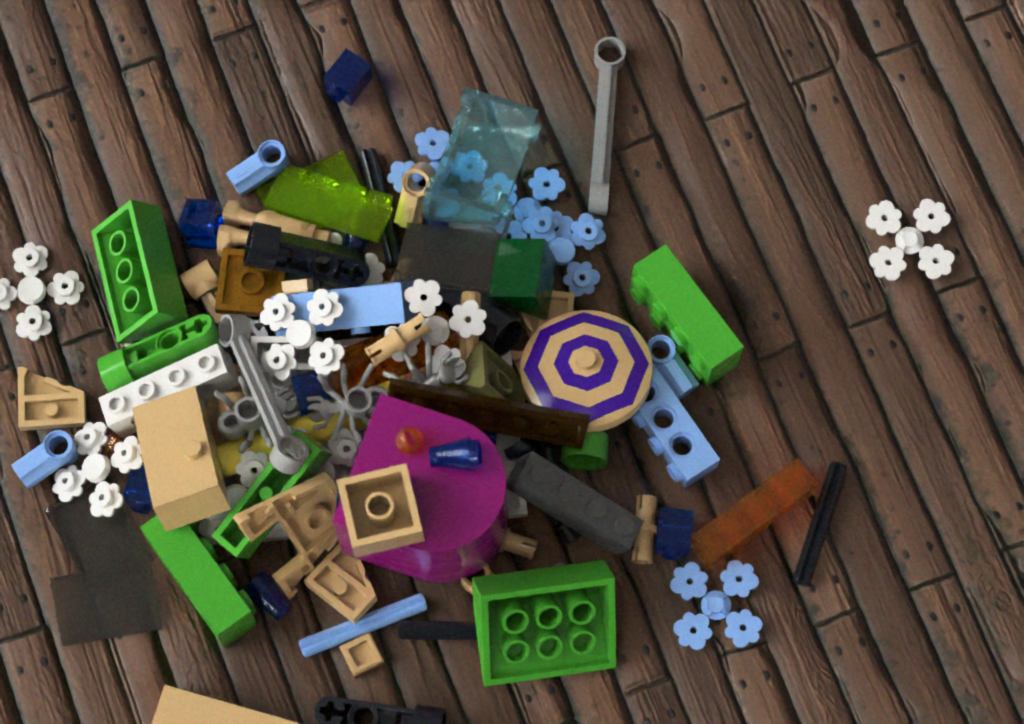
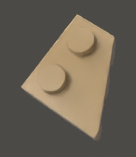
M17 367L18 427L20 431L83 427L86 424V394L84 391L70 385L60 384L57 380L50 377H43L30 372L25 367Z
M340 543L304 580L305 586L353 624H356L378 601L361 560L343 554Z

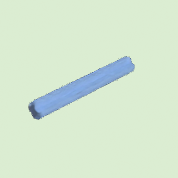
M418 593L369 612L356 624L349 620L299 640L300 649L304 657L312 656L353 640L365 633H371L425 612L427 610V603L422 593Z

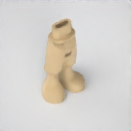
M229 200L222 213L224 224H220L218 228L217 254L222 257L223 248L236 249V246H245L249 231L238 228L241 225L251 226L253 221L281 227L283 232L328 242L331 241V231L320 230L317 224H310L299 219L280 215L273 210L261 211L256 214L244 209L240 201ZM294 249L289 250L288 256L293 255Z

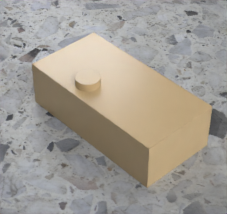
M196 386L133 407L132 411L152 506L165 531L167 532L230 510L231 507L208 410Z

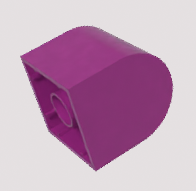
M380 393L349 477L406 463L424 541L356 558L427 582H455L461 580V578L474 575L496 556L504 542L508 528L506 474L497 448L481 430L466 421ZM340 499L332 522L343 554L355 558Z

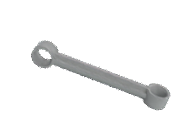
M616 37L600 39L594 50V63L599 69L588 213L595 215H607L617 77L618 71L624 65L626 55L624 43ZM605 48H613L621 54V57L617 61L607 62L600 58L599 52Z
M224 314L218 323V339L223 347L232 348L273 441L274 447L270 452L269 460L278 471L284 474H296L305 463L309 455V449L301 439L292 436L289 432L249 342L251 337L249 318L244 314ZM284 452L291 454L293 457L288 456Z

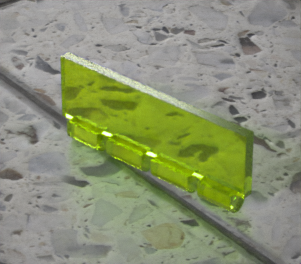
M291 164L287 166L284 174H278L263 204L267 209L376 243L379 242L394 211L393 207H391L393 196L373 189H370L367 194V188L344 180L339 185V179L317 172H314L311 176L310 170Z

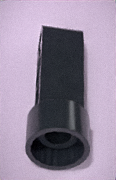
M253 221L250 226L244 250V267L272 272L274 269L352 287L364 284L369 278L370 271L367 257L358 248L283 232L281 227ZM290 249H294L292 258L288 257ZM324 255L330 258L325 264L314 262L318 256ZM354 264H359V266H355L353 270L348 269L352 268Z
M434 260L409 280L422 279L425 283L429 280H434L439 284L440 291L438 294L442 296L443 300L439 306H435V311L448 321L454 316L452 312L453 307L461 305L462 292H480V309H483L487 316L483 321L485 331L479 335V342H485L500 357L508 353L519 340L523 331V321L501 304L488 299V296L441 262ZM422 294L420 298L425 301L427 296Z
M334 696L323 697L316 703L314 708V716L319 724H347L344 717H348L349 724H356L357 718L363 713H370L374 716L371 724H396L397 718H401L400 724H446L447 720L446 708L417 704L415 709ZM335 708L340 716H333L331 721H328L325 714H330L332 709Z

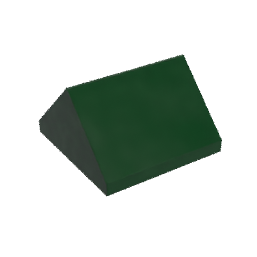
M545 239L498 240L488 299L542 320L548 318L557 260Z

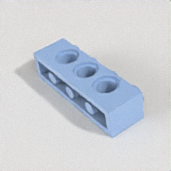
M652 362V384L649 392L652 394L653 399L644 402L641 408L631 417V420L639 430L641 428L645 430L649 436L647 442L656 456H663L668 464L666 470L675 483L680 481L683 487L687 488L717 469L720 458ZM657 417H666L670 420L671 426L660 428L655 424L654 420ZM677 443H683L688 446L690 452L686 455H679L674 452L672 447Z

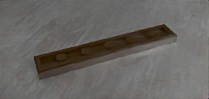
M390 378L387 396L461 419L482 431L582 449L589 424V415L394 378Z

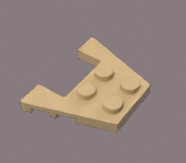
M326 472L233 516V519L250 542L254 541L277 521L280 523L298 551L294 558L272 575L283 594L289 600L298 592L295 586L302 577L315 569L313 563L325 549L330 551L339 540L332 521L341 498L338 487Z

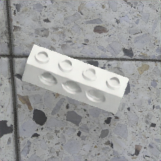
M214 344L107 393L98 399L107 426L120 437L125 438L137 432L132 411L133 407L196 386L204 402L215 397V391L218 390L223 393L239 386L240 383L231 356L220 345Z

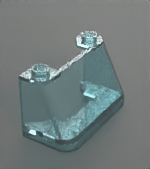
M465 87L460 99V103H462L461 111H459L454 119L453 130L437 171L433 173L432 178L429 177L424 190L421 218L434 222L499 225L501 220L507 221L512 202L508 200L530 141L536 143L542 125L536 123L539 110Z

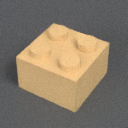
M406 463L337 480L355 558L424 541Z

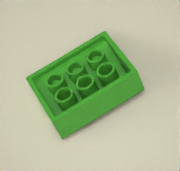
M605 560L472 577L473 609L484 687L616 668L615 577Z

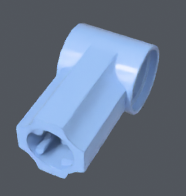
M267 140L259 146L255 154L226 172V175L241 197H244L272 177L283 176L290 167V160L283 144L276 140ZM271 155H281L280 159L275 163L266 162Z
M656 335L648 341L647 346L650 350L652 362L679 400L689 395L699 386L698 381L677 353L674 341L670 337ZM656 347L663 348L667 352L668 357L658 359L653 356L651 350Z
M54 430L45 437L42 444L11 466L24 485L31 489L60 467L72 465L79 456L77 451L78 445H76V442L67 432ZM62 442H67V450L63 454L55 455L54 450L56 446Z

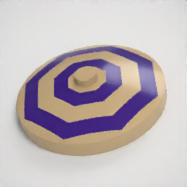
M580 310L568 312L549 320L531 336L521 357V385L529 404L589 415L586 433L608 430L631 418L645 402L652 384L653 364L647 343L631 324L606 312Z

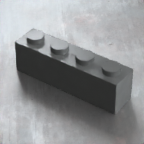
M533 451L518 458L506 481L508 490L614 556L630 550L644 522L639 517Z

